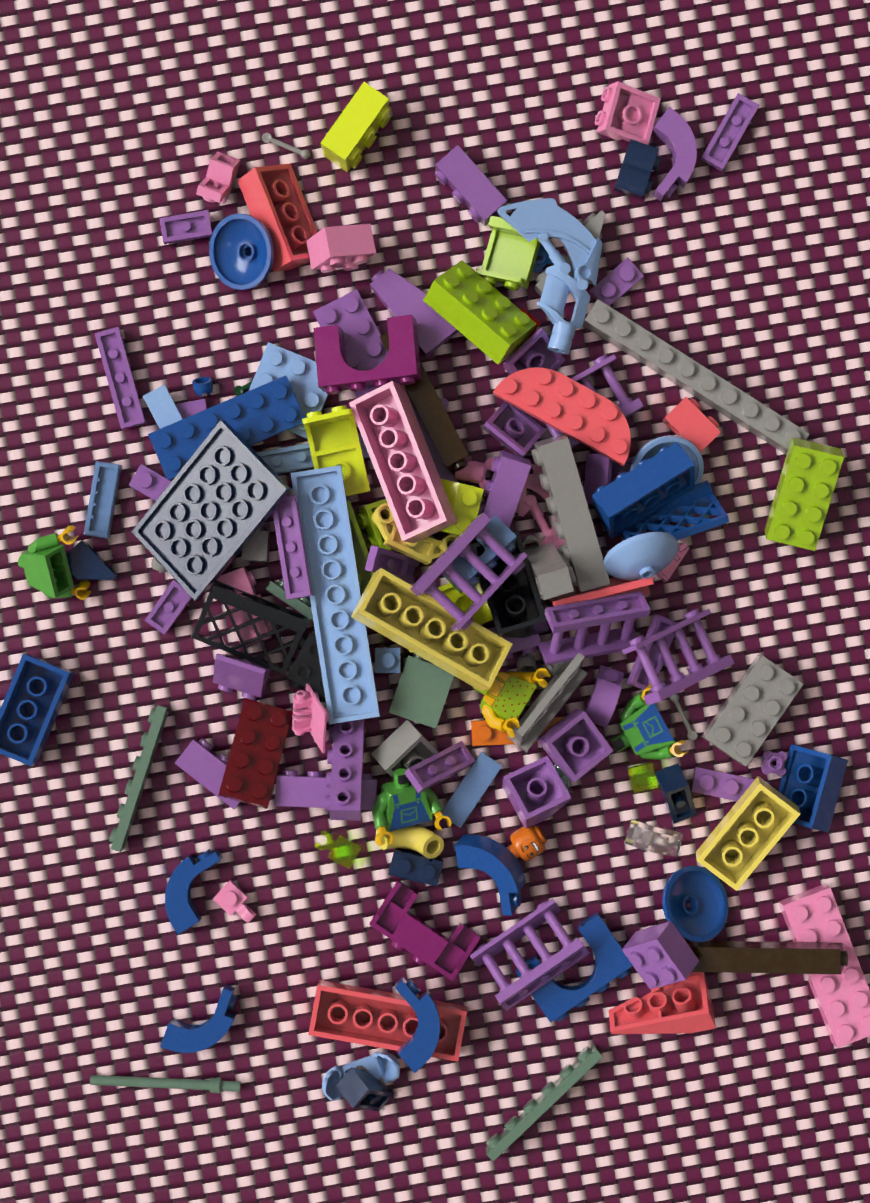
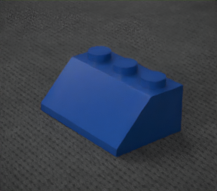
M791 744L785 764L786 773L782 776L778 791L798 806L800 815L794 821L795 824L829 833L848 763L847 759Z

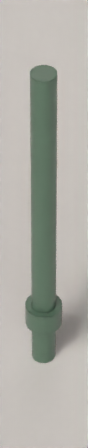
M91 1075L90 1085L210 1090V1093L241 1091V1081H222L221 1078L198 1080Z

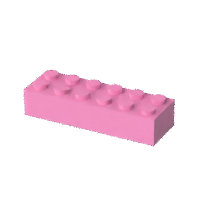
M391 381L349 402L402 541L415 543L458 523L404 385Z
M823 884L778 901L793 942L843 943V951L848 952V966H844L842 974H806L831 1042L837 1048L869 1037L870 990L831 888Z

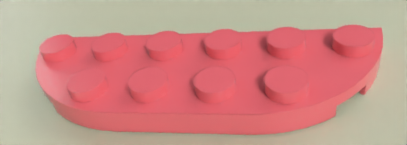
M540 367L522 369L509 375L493 391L494 396L614 462L625 466L631 446L629 425L621 410L606 397L555 370Z

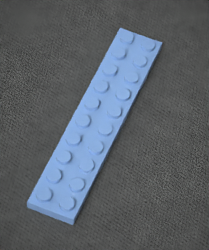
M341 465L291 473L294 495H298L313 596H310L326 706L329 713V724L380 717L366 625L351 617L361 598V590Z

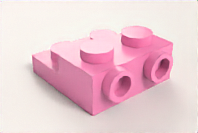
M615 82L610 84L609 87L607 86L601 96V100L605 102L603 110L598 112L595 119V125H598L597 133L615 140L623 139L630 142L632 139L649 145L661 98L621 82Z

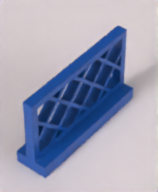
M707 480L696 484L689 491L620 533V536L626 540L650 530L670 533L678 541L729 522V518L713 494L711 485ZM695 513L702 514L700 517H692ZM710 515L718 516L712 519L708 518ZM670 522L678 523L676 526L669 525ZM686 524H694L690 527H684Z

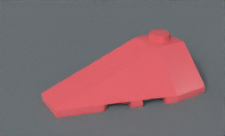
M691 972L686 980L660 988L651 989L652 992L640 998L634 997L609 1010L611 1034H674L716 1029L714 1009L705 972Z

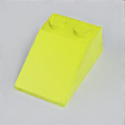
M441 479L458 522L441 530V532L459 536L478 516L484 489Z

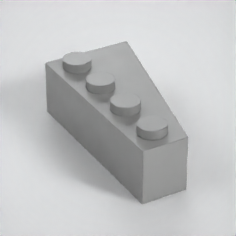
M549 543L525 551L528 555L527 559L540 599L546 600L574 591L572 583L576 582L575 574L569 562L566 561L565 555L562 554L561 549H556L553 543Z

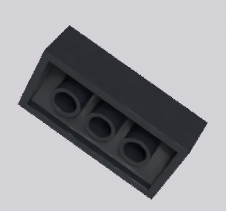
M518 530L513 531L517 536L516 548L511 553L514 557L525 552ZM480 542L470 544L471 550L478 557L485 552ZM527 557L523 560L525 566L516 575L511 573L487 599L498 637L525 638L549 631L544 608ZM501 558L496 561L498 565L492 570L497 576L508 566ZM481 575L480 579L485 591L491 583Z

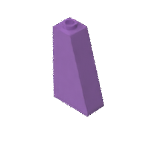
M390 268L386 272L383 270L379 271L371 278L373 281L370 283L372 291L393 317L413 315L416 319L419 349L426 358L459 332L423 301L426 293Z

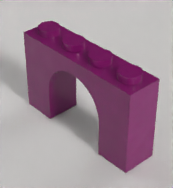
M413 315L387 318L389 335L388 354L379 366L367 371L356 370L348 365L345 355L344 331L339 325L313 328L318 387L323 392H326V394L335 395L340 394L341 390L351 389V391L357 392L366 390L368 386L379 388L391 381L400 382V385H411L415 383V380H422L416 319Z

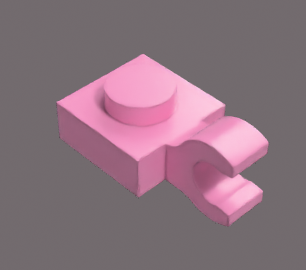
M232 880L213 898L230 916L237 912L247 923L257 915L244 903L249 896Z

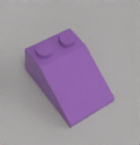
M216 654L213 683L219 684L218 689L232 693L233 689L243 692L242 697L256 701L257 697L262 698L264 696L272 670L228 654Z

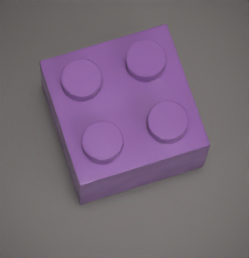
M672 921L636 931L622 949L649 989L686 980L699 962Z

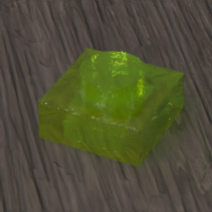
M652 762L628 768L634 793L658 788Z

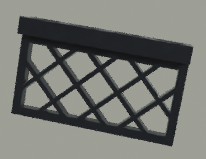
M214 580L191 638L285 675L301 636L309 622L308 618L300 613ZM213 599L223 602L227 611L213 616L210 609ZM239 610L247 612L250 620L236 625L232 613ZM207 612H208L210 618L205 619V617H206V615H207ZM229 615L234 627L220 632L215 620ZM264 619L270 621L274 630L260 635L255 623ZM209 622L213 623L217 634L209 637L199 634L201 626ZM252 624L257 636L243 641L239 629ZM290 629L297 632L294 640L283 644L279 635L280 631ZM236 631L240 643L234 646L225 644L222 636ZM276 634L280 646L266 650L262 639ZM259 640L264 652L255 656L249 654L246 645ZM291 646L287 653L285 648ZM283 650L286 657L283 665L280 666L272 663L269 654Z

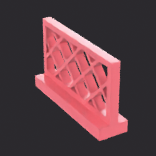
M614 577L609 579L610 584L582 593L577 587H574L573 592L550 598V607L642 591L644 596L649 595V585L654 584L653 578L622 580Z

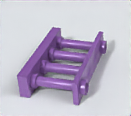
M605 354L593 361L594 366L571 378L595 391L588 377L601 370L618 399L619 409L625 418L644 407L639 398L633 401L631 397H627L610 367V364L614 363L617 359L614 354L610 357ZM547 425L553 437L563 434ZM568 437L571 449L581 444L573 438Z
M485 513L478 515L410 588L416 596L421 595L423 592L426 595L429 593L457 621L450 629L454 632L460 629L464 631L474 621L472 616L511 573L516 575L525 566L523 560L528 556L523 552L514 557L487 531L489 528L486 525L491 519ZM475 537L483 540L508 565L499 576L471 550L469 543ZM457 556L460 558L464 557L491 583L482 594L453 568L454 564L452 561ZM440 574L448 576L474 602L465 613L436 587L437 583L434 580Z
M642 591L547 607L545 616L553 633L552 641L542 642L538 645L545 664L552 665L572 661L578 653L585 658L621 652L623 649L631 646L630 640L637 638L633 628L635 619L649 616L650 608ZM624 621L623 628L610 630L611 623ZM601 625L599 632L586 634L588 627ZM577 629L576 636L562 639L565 631Z
M698 608L684 614L686 619L645 639L643 635L629 641L631 646L622 650L623 654L636 650L652 684V687H650L652 692L643 696L647 706L660 702L734 664L731 655L720 657L719 654H716L700 620L711 614L710 609L699 612ZM690 623L707 657L705 660L707 664L704 666L701 663L698 664L682 627ZM672 632L689 666L687 669L689 673L686 675L683 672L680 673L664 639V636ZM654 641L671 676L669 678L670 683L667 685L665 682H661L645 645Z
M553 898L539 904L531 914L487 944L484 943L478 946L474 953L470 955L471 959L479 967L484 963L500 987V991L495 997L506 1011L590 954L579 938L571 940L555 916L561 909ZM545 921L549 923L563 945L562 950L556 954H550L535 931V928ZM525 935L542 959L541 964L534 969L528 967L514 945L516 941ZM506 949L521 973L520 978L514 983L507 981L493 959L494 956Z

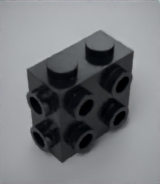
M310 633L308 637L304 635L297 648L301 651L296 659L292 657L287 668L289 672L287 678L291 679L289 684L299 690H303L306 684H309L313 692L318 694L319 700L325 702L316 635Z

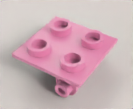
M306 684V691L299 690L293 696L292 730L298 736L303 735L305 732H310L321 752L325 753V742L328 741L326 722H329V713L327 708H323L318 694L313 692L309 684Z

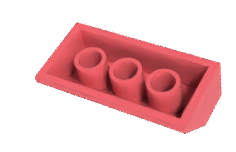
M291 163L253 168L237 181L251 216H254L265 225L272 238L274 247L273 272L291 270L309 263L310 259L306 241L317 233V229Z

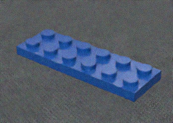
M283 376L149 433L148 436L169 481L175 478L220 420L226 421L249 446H252L303 424L302 419L305 417L288 377Z

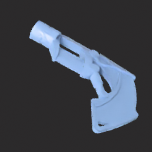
M553 198L528 200L502 206L497 210L498 214L528 242L535 238L538 239L554 264L546 268L545 273L547 277L540 302H537V305L554 324L547 349L560 354H569L576 328L583 327L590 301V295L586 291L588 281L596 286L603 243L599 237L595 239L589 230L574 216L557 206L556 200ZM516 209L511 216L506 213L508 210ZM549 238L559 239L567 249L572 264V277L568 275L571 271L570 265L565 262ZM568 292L576 300L571 322L565 321L562 318Z

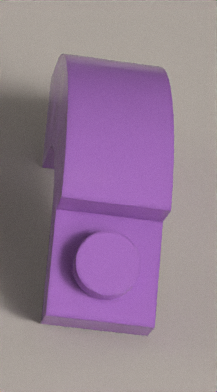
M671 107L663 114L652 131V134L669 147L673 157L672 169L653 194L660 202L665 196L670 198L678 187L675 182L682 188L685 187L694 170L697 158L696 141L690 126Z

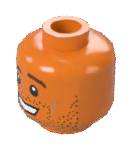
M537 825L526 829L523 826L510 835L512 844L508 847L516 859L521 857L524 861H530L545 851L547 839Z

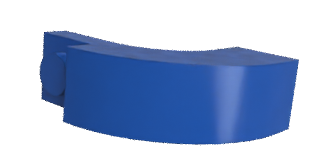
M463 834L455 844L458 868L478 869L487 873L498 887L502 915L512 916L518 906L521 905L522 895L520 890L526 883L525 874L520 863L499 842L485 836Z
M208 849L197 856L198 862H196L191 854L176 867L169 878L165 892V908L169 921L178 935L202 919L191 899V885L198 874L223 858L218 849L213 853Z
M402 977L395 983V988L414 1009L418 1019V1026L413 1036L398 1048V1055L416 1073L430 1059L436 1049L440 1034V1016L437 1004L428 989L419 996L418 992H420V989L411 979L406 981Z
M227 984L224 986L215 1013L208 1021L192 1025L171 1019L160 1047L179 1053H193L205 1050L216 1044L227 1033L236 1017V1014L227 1011L228 1009L232 1010L237 998V995L233 994L235 987Z

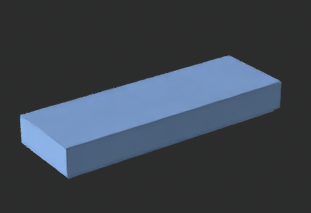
M481 752L444 806L442 815L449 817L453 824L461 828L502 765Z

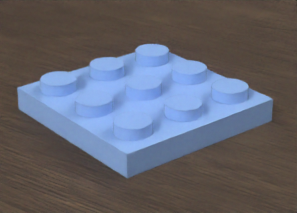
M268 342L249 391L287 376L304 417L307 418V414L311 412H322L328 394L318 387L316 361ZM303 424L287 430L307 439Z

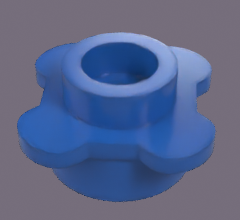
M541 243L537 254L541 259H536L533 268L535 273L542 272V269L547 264L552 263L548 257L549 254L544 250Z

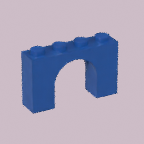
M597 912L577 925L578 930L595 955V967L590 977L585 982L575 986L562 985L552 979L531 994L550 1023L554 1020L557 1022L563 1020L569 1015L568 1011L571 1008L583 1006L590 1000L589 996L594 992H603L610 986L609 982L614 978L618 977L621 979L631 972L630 967L633 965ZM534 955L526 961V964L530 969H534L541 962ZM516 968V969H515L516 974H517V975L519 976V978H520L521 973H520V971L518 970V968Z

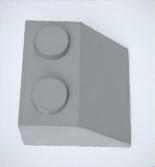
M406 720L371 755L394 778L393 772L396 769H408L439 753V751L409 720Z

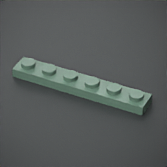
M160 704L157 705L156 709L152 708L148 722L151 723L149 732H144L140 746L143 747L141 756H136L132 768L136 772L133 780L129 779L125 789V794L128 797L126 803L120 805L117 818H120L118 827L113 828L109 838V842H112V850L121 852L125 849L170 707Z
M595 1044L591 1048L585 1047L578 1054L577 1057L579 1059L573 1065H566L560 1071V1077L554 1083L550 1081L543 1087L541 1096L536 1100L531 1099L523 1107L524 1112L519 1117L513 1116L505 1124L504 1127L506 1129L500 1135L496 1133L487 1141L486 1155L492 1161L498 1158L603 1057L602 1052Z

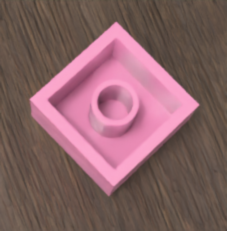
M371 224L324 227L306 241L311 270L321 269L322 273L332 272L336 268L341 267L344 268V271L355 270L359 268V264L368 262V258L376 254Z

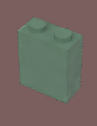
M415 653L413 657L408 655L388 713L436 729L454 676L438 666L427 662V660Z

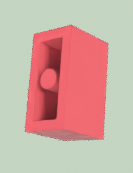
M685 397L662 421L677 436L692 442L701 453L721 433L718 429L720 425L711 416L706 417L700 411L702 407L693 398L689 400Z

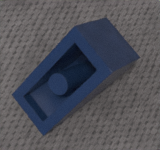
M81 540L66 554L72 579L76 577L80 580L117 581L120 578L86 541Z
M677 763L656 771L655 775L673 823L675 824L697 815L688 782L679 764Z
M351 1067L342 1074L341 1080L336 1085L351 1107L356 1109L380 1111L394 1095V1091L365 1069Z

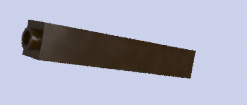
M386 333L380 336V339L388 353L389 335ZM420 361L422 380H415L414 384L404 386L449 472L452 470L455 472L460 471L468 465L467 462L471 461V458Z
M690 941L688 944L699 960L692 972L842 974L844 966H848V952L843 951V943Z

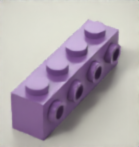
M364 719L335 723L334 726H329V741H333V749H328L327 764H332V770L326 774V787H331L330 795H325V811H330V820L361 821Z

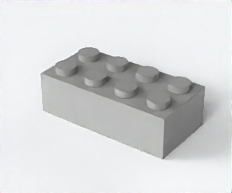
M757 655L701 737L746 767L801 689L803 683L763 655Z

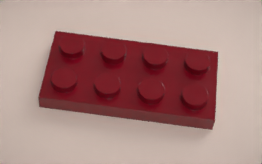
M244 699L218 796L268 808L293 711Z

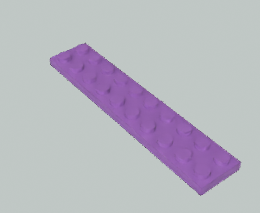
M357 289L313 311L320 327L339 325L344 331L345 355L351 368L367 371L376 368L385 360L388 353L380 339L381 335ZM368 386L366 390L354 391V393L359 398L377 388L375 386ZM407 392L440 479L456 482L452 472H449Z

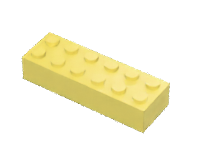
M382 568L373 573L351 615L353 619L481 692L491 688L512 646L511 642L498 637L497 634L474 621L464 631L460 629L454 632L450 628L457 620L433 597L426 595L424 592L416 596L410 590L412 585Z

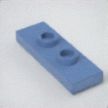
M96 461L83 535L110 539L122 465Z

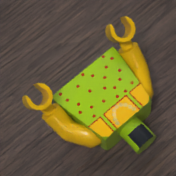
M539 668L535 672H499L490 689L481 692L473 687L474 690L484 695L479 707L489 727L507 732L510 738H514L516 735L513 729L521 727L518 719L537 688L534 684L538 683L541 687H546L548 683L543 678L551 677L549 672L545 668Z

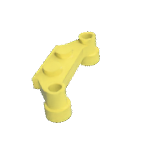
M388 503L378 506L371 516L372 522L377 525L385 540L384 546L426 565L431 564L433 559L439 558L459 537L451 534L438 541L428 536L415 543L404 542L401 539Z

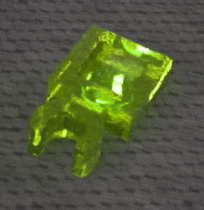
M322 830L320 834L327 838V843L322 845L316 842L314 846L319 850H330L331 852L327 858L350 869L362 846L342 835H339L336 841L328 831Z

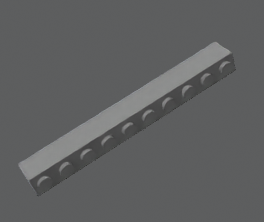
M599 299L585 318L584 327L785 455H787L792 437L803 440L808 438L809 433Z

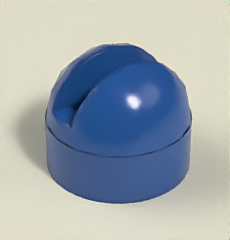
M199 377L192 381L194 392L198 396L203 397L202 393H206L207 396L211 394L213 390L212 378Z

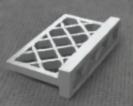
M580 653L576 655L564 671L551 679L519 720L521 727L513 729L516 736L514 738L507 736L509 740L526 753L588 675L587 672L581 669L585 657Z

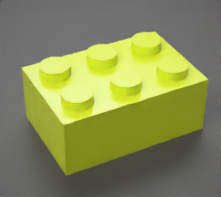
M363 82L321 141L323 156L347 173L351 167L355 169L362 159L360 154L365 147L369 149L377 137L375 135L380 127L384 128L391 118V115H389V98L366 82Z

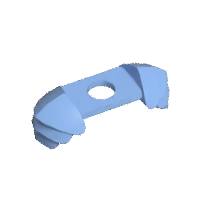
M375 1052L373 1055L347 1064L336 1065L328 1070L323 1078V1093L330 1101L339 1100L341 1097H344L336 1085L341 1080L342 1074L351 1067L364 1066L371 1075L377 1079L382 1078L384 1083L395 1081L399 1078L400 1074L398 1058L387 1052Z

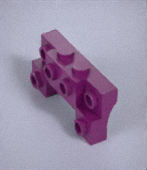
M397 880L369 922V925L393 940L392 945L399 951L404 953L407 950L414 955L412 959L424 967L428 964L453 981L481 939V936L459 922L451 936L447 938L408 911L418 897V893Z

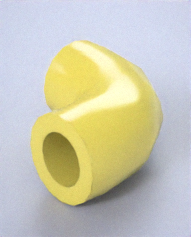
M412 825L390 831L394 837L391 845L387 844V838L383 835V846H379L382 850L395 848L410 849L421 853L428 859H433L441 854L444 848V841L438 834L429 829Z

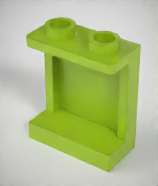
M491 216L488 224L492 229L482 267L481 269L477 268L476 272L492 286L500 283L505 284V288L518 291L519 288L528 289L540 242L536 238L528 242L503 218Z

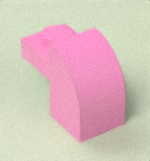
M217 152L210 159L206 178L198 185L196 194L202 196L208 202H221L225 204L236 180L241 160Z

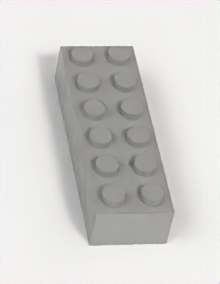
M561 434L535 442V449L531 450L535 465L537 464L538 467H541L542 473L538 474L542 489L544 488L545 491H548L549 497L545 498L549 513L551 512L552 515H555L556 521L552 522L556 536H558L559 540L562 539L563 543L559 548L575 574L576 582L572 583L573 588L577 587L582 593L610 584L568 437Z

